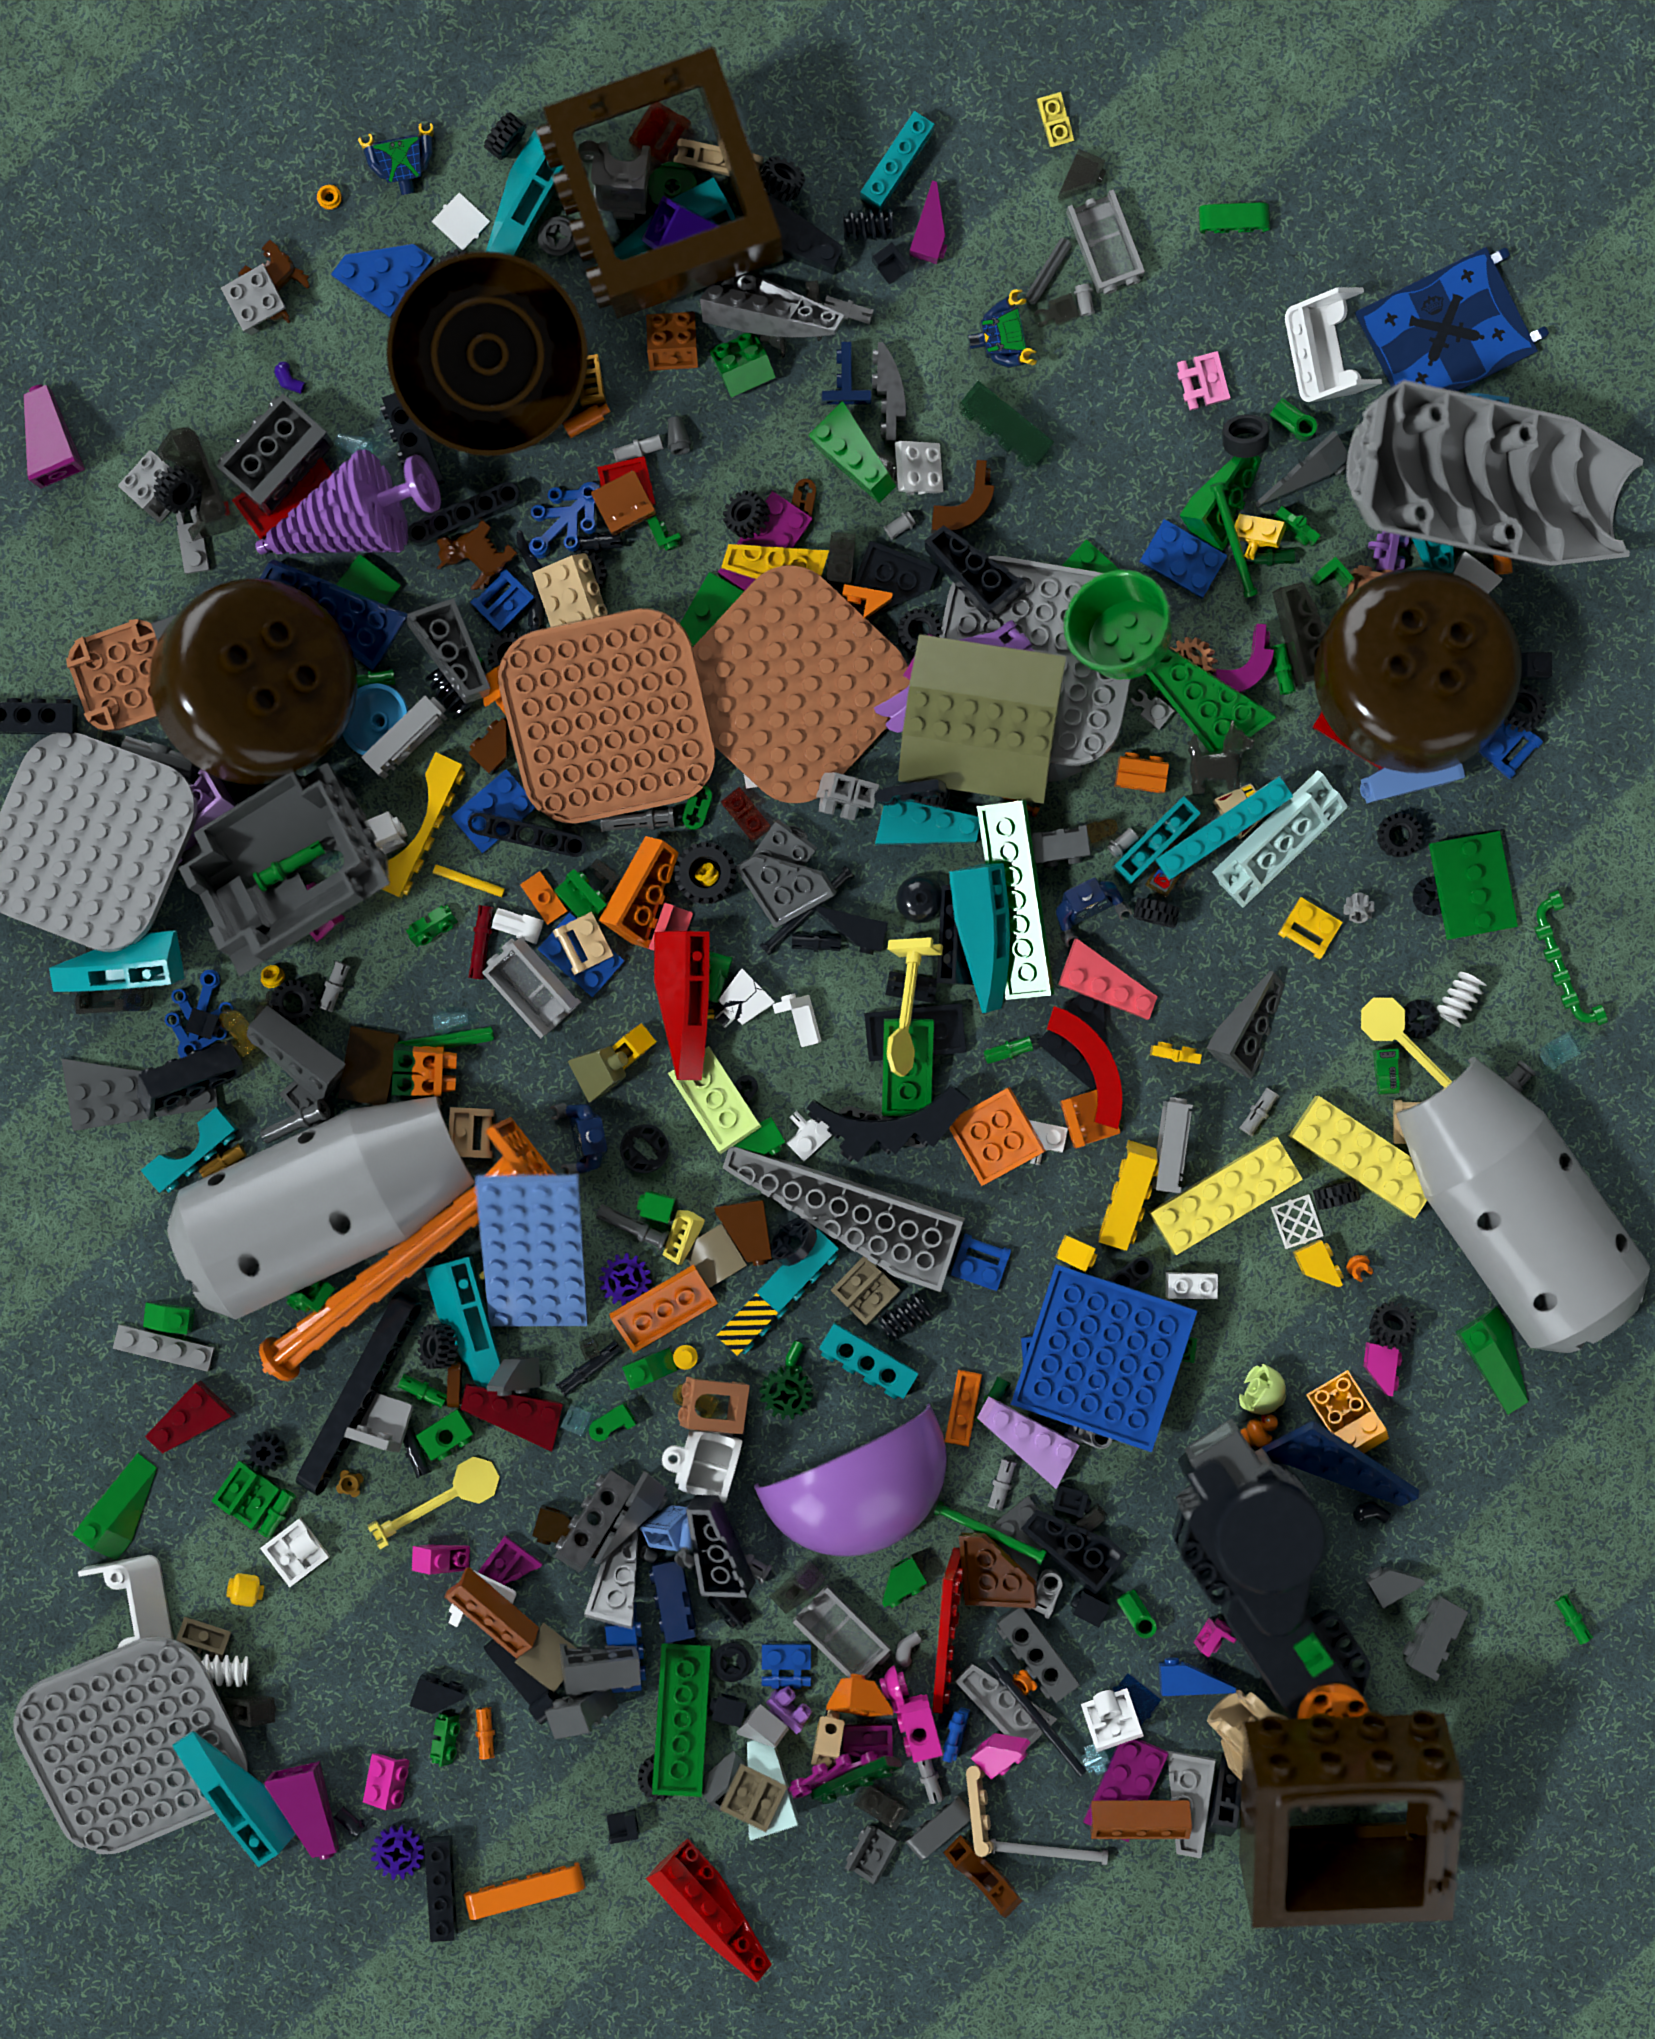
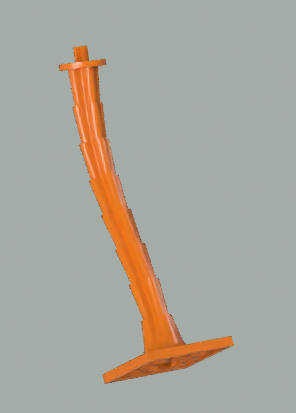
M512 1117L492 1125L485 1131L503 1154L485 1176L556 1175ZM476 1185L453 1201L454 1204L433 1217L410 1238L387 1251L388 1255L358 1274L356 1280L329 1297L318 1313L312 1312L297 1322L294 1329L280 1338L268 1337L263 1340L259 1345V1354L263 1362L262 1366L264 1367L262 1369L263 1372H268L269 1375L287 1382L295 1379L300 1373V1363L314 1350H319L343 1326L347 1328L374 1302L378 1303L406 1277L409 1279L438 1252L442 1253L471 1226L473 1228L479 1224Z

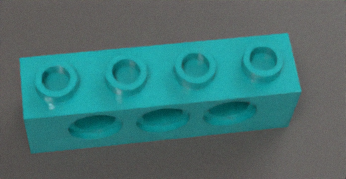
M916 111L912 113L860 191V199L877 211L878 209H883L933 134L934 123Z
M1183 796L1112 868L1128 884H1131L1201 813Z
M833 1322L819 1346V1350L822 1351L821 1356L831 1362H834L835 1359L843 1363L842 1368L853 1375L857 1371L865 1376L863 1381L873 1387L879 1384L885 1388L884 1393L897 1400L898 1396L902 1399L905 1398L918 1376L916 1370ZM847 1343L853 1347V1353L850 1356H842L840 1354L839 1348L842 1344ZM865 1356H870L874 1359V1365L870 1369H865L860 1365L861 1359ZM885 1369L894 1370L895 1378L892 1381L882 1379L881 1374Z

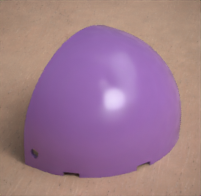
M930 1403L926 1405L927 1408L924 1412L911 1421L844 1456L775 1484L760 1487L759 1483L755 1484L756 1493L772 1522L783 1534L799 1545L812 1551L832 1556H859L874 1553L890 1547L909 1535L923 1522L935 1505L946 1473L947 1456L944 1436Z

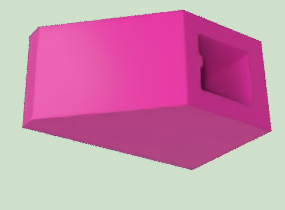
M1366 1342L1363 1367L1384 1394L1393 1396L1394 1391L1398 1390L1399 1377L1396 1376L1397 1366L1400 1367L1402 1352H1399V1349L1396 1350L1394 1345L1392 1349H1388L1386 1344L1382 1347L1378 1343Z
M431 1544L413 1546L412 1571L430 1575L464 1571L469 1567L470 1546Z
M994 1733L977 1747L971 1759L990 1779H993L998 1774L1004 1775L1014 1762L1019 1764L1027 1756L1026 1749L1031 1742L1026 1738Z

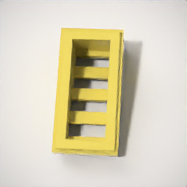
M677 1210L662 1255L677 1265H682L699 1235L705 1219L691 1211ZM674 1248H677V1249H678V1253H676L675 1251H673Z

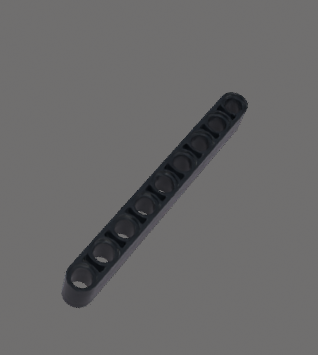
M401 1291L396 1293L391 1299L297 1474L296 1483L316 1496L326 1489L352 1439L344 1437L347 1427L357 1428V1425L361 1424L421 1312L422 1304Z

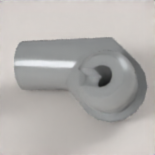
M917 1631L905 1637L897 1644L895 1658L896 1662L902 1667H908L912 1663L911 1649L922 1642Z

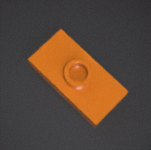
M541 871L520 884L547 925L568 912Z

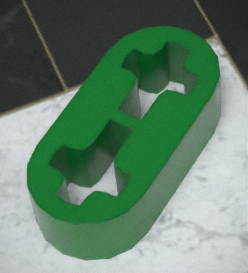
M705 785L702 789L705 790L708 798L707 800L703 799L700 806L696 805L698 800L696 796L688 798L682 820L684 825L690 830L700 829L705 822L712 800L711 790ZM695 808L699 809L697 817L701 819L700 823L695 822L694 826H691L687 816H692Z

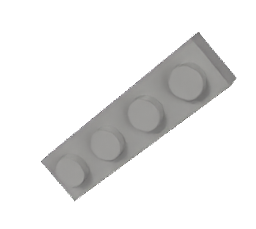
M121 1324L118 1325L113 1349L207 1372L210 1370L215 1347Z

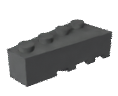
M454 598L407 614V625L463 702L467 704L487 697L490 686Z
M268 1005L249 1025L247 1037L250 1042L266 1053L316 1100L323 1099L325 1101L338 1087L346 1064Z

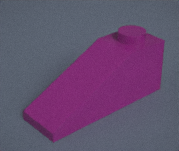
M932 181L910 247L909 256L937 264L939 258L944 259L948 245L944 244L945 232L937 182Z

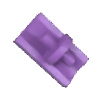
M1383 531L1382 534H1377L1376 542L1371 541L1368 543V548L1374 550L1373 558L1377 559L1375 571L1404 569L1405 557L1398 556L1397 550L1398 547H1407L1409 537Z
M789 1686L780 1691L775 1689L771 1692V1696L766 1702L770 1707L768 1711L785 1725L789 1726L797 1735L802 1731L812 1710L804 1703L797 1708L791 1703L796 1695Z

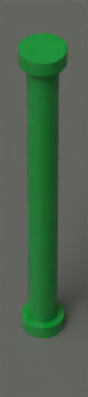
M1224 482L1212 484L1209 487L1216 497L1245 590L1243 595L1244 597L1254 596L1258 594V590L1253 585L1223 490L1225 484Z
M939 1501L934 1511L935 1515L939 1516L940 1514L978 1533H985L989 1538L1037 1560L1036 1563L1040 1565L1042 1564L1047 1551L1043 1549L1042 1551L1037 1550L944 1506L942 1501Z

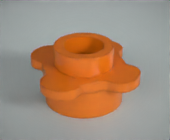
M1022 1669L1019 1671V1674L1012 1675L1014 1677L1013 1681L1025 1695H1028L1030 1690L1035 1691L1037 1689L1036 1682H1034L1026 1670Z

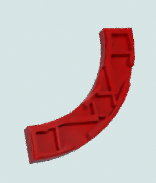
M1053 1006L1046 1029L1062 1036L1074 1045L1084 1056L1094 1076L1097 1088V1108L1094 1122L1118 1129L1122 1112V1087L1112 1054L1103 1040L1088 1024L1070 1012Z

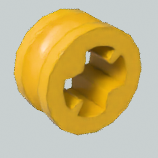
M712 863L703 864L695 872V878L700 881L703 887H709L714 884L720 875Z

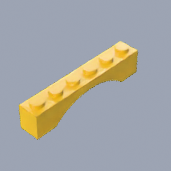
M435 752L425 773L428 784V806L424 822L415 839L402 852L388 860L390 884L383 887L382 890L399 898H402L404 894L408 895L411 891L413 882L410 880L414 872L419 873L424 863L421 857L425 850H430L434 842V838L431 836L435 828L440 829L445 816L442 813L445 806H451L455 798V794L452 793L455 785H460L465 777L464 765Z

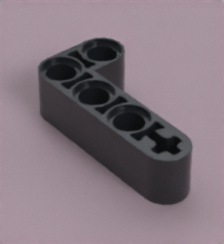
M494 1639L490 1640L483 1646L484 1650L529 1704L528 1710L533 1718L540 1725H543L548 1721L545 1711L554 1706L553 1702L558 1700L552 1691L514 1662L517 1658Z

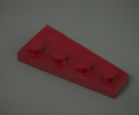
M466 1384L461 1410L552 1452L563 1404L516 1393L508 1396H497V1391H487L485 1387Z

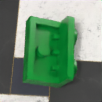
M573 869L566 875L565 881L555 889V893L578 918L590 912H593L595 918H597L604 912L607 906L605 903L606 899L600 891H594L588 885L590 881L582 872L577 873Z

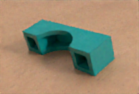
M215 1107L197 1122L199 1142L190 1155L182 1159H174L165 1154H160L140 1170L159 1193L165 1191L168 1193L172 1192L180 1185L178 1180L182 1176H191L199 1169L197 1164L204 1159L207 1162L218 1153L215 1149L223 1143L226 1146L236 1138L234 1133L238 1128L220 1107Z

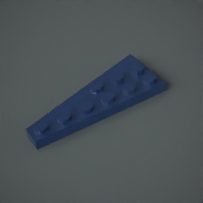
M1311 1421L1261 1447L1272 1460L1398 1506H1403L1419 1498V1489L1315 1421Z

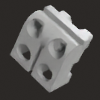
M836 772L824 773L816 795L817 798H820L819 812L834 815L836 803L843 805L840 817L855 821L859 808H874V794L878 790L879 784Z

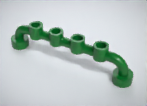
M1558 890L1548 893V899L1541 902L1537 908L1536 917L1539 926L1534 927L1539 941L1545 940L1547 949L1543 950L1547 963L1553 962L1556 972L1551 973L1555 985H1562L1565 994L1560 996L1565 1009L1570 1008L1575 1018L1581 1022H1596L1598 1026L1608 1023L1606 1013L1601 1004L1592 1007V1013L1589 1014L1583 1012L1580 1007L1570 975L1564 965L1552 928L1546 918L1548 909L1553 908L1555 912L1564 908L1563 900Z

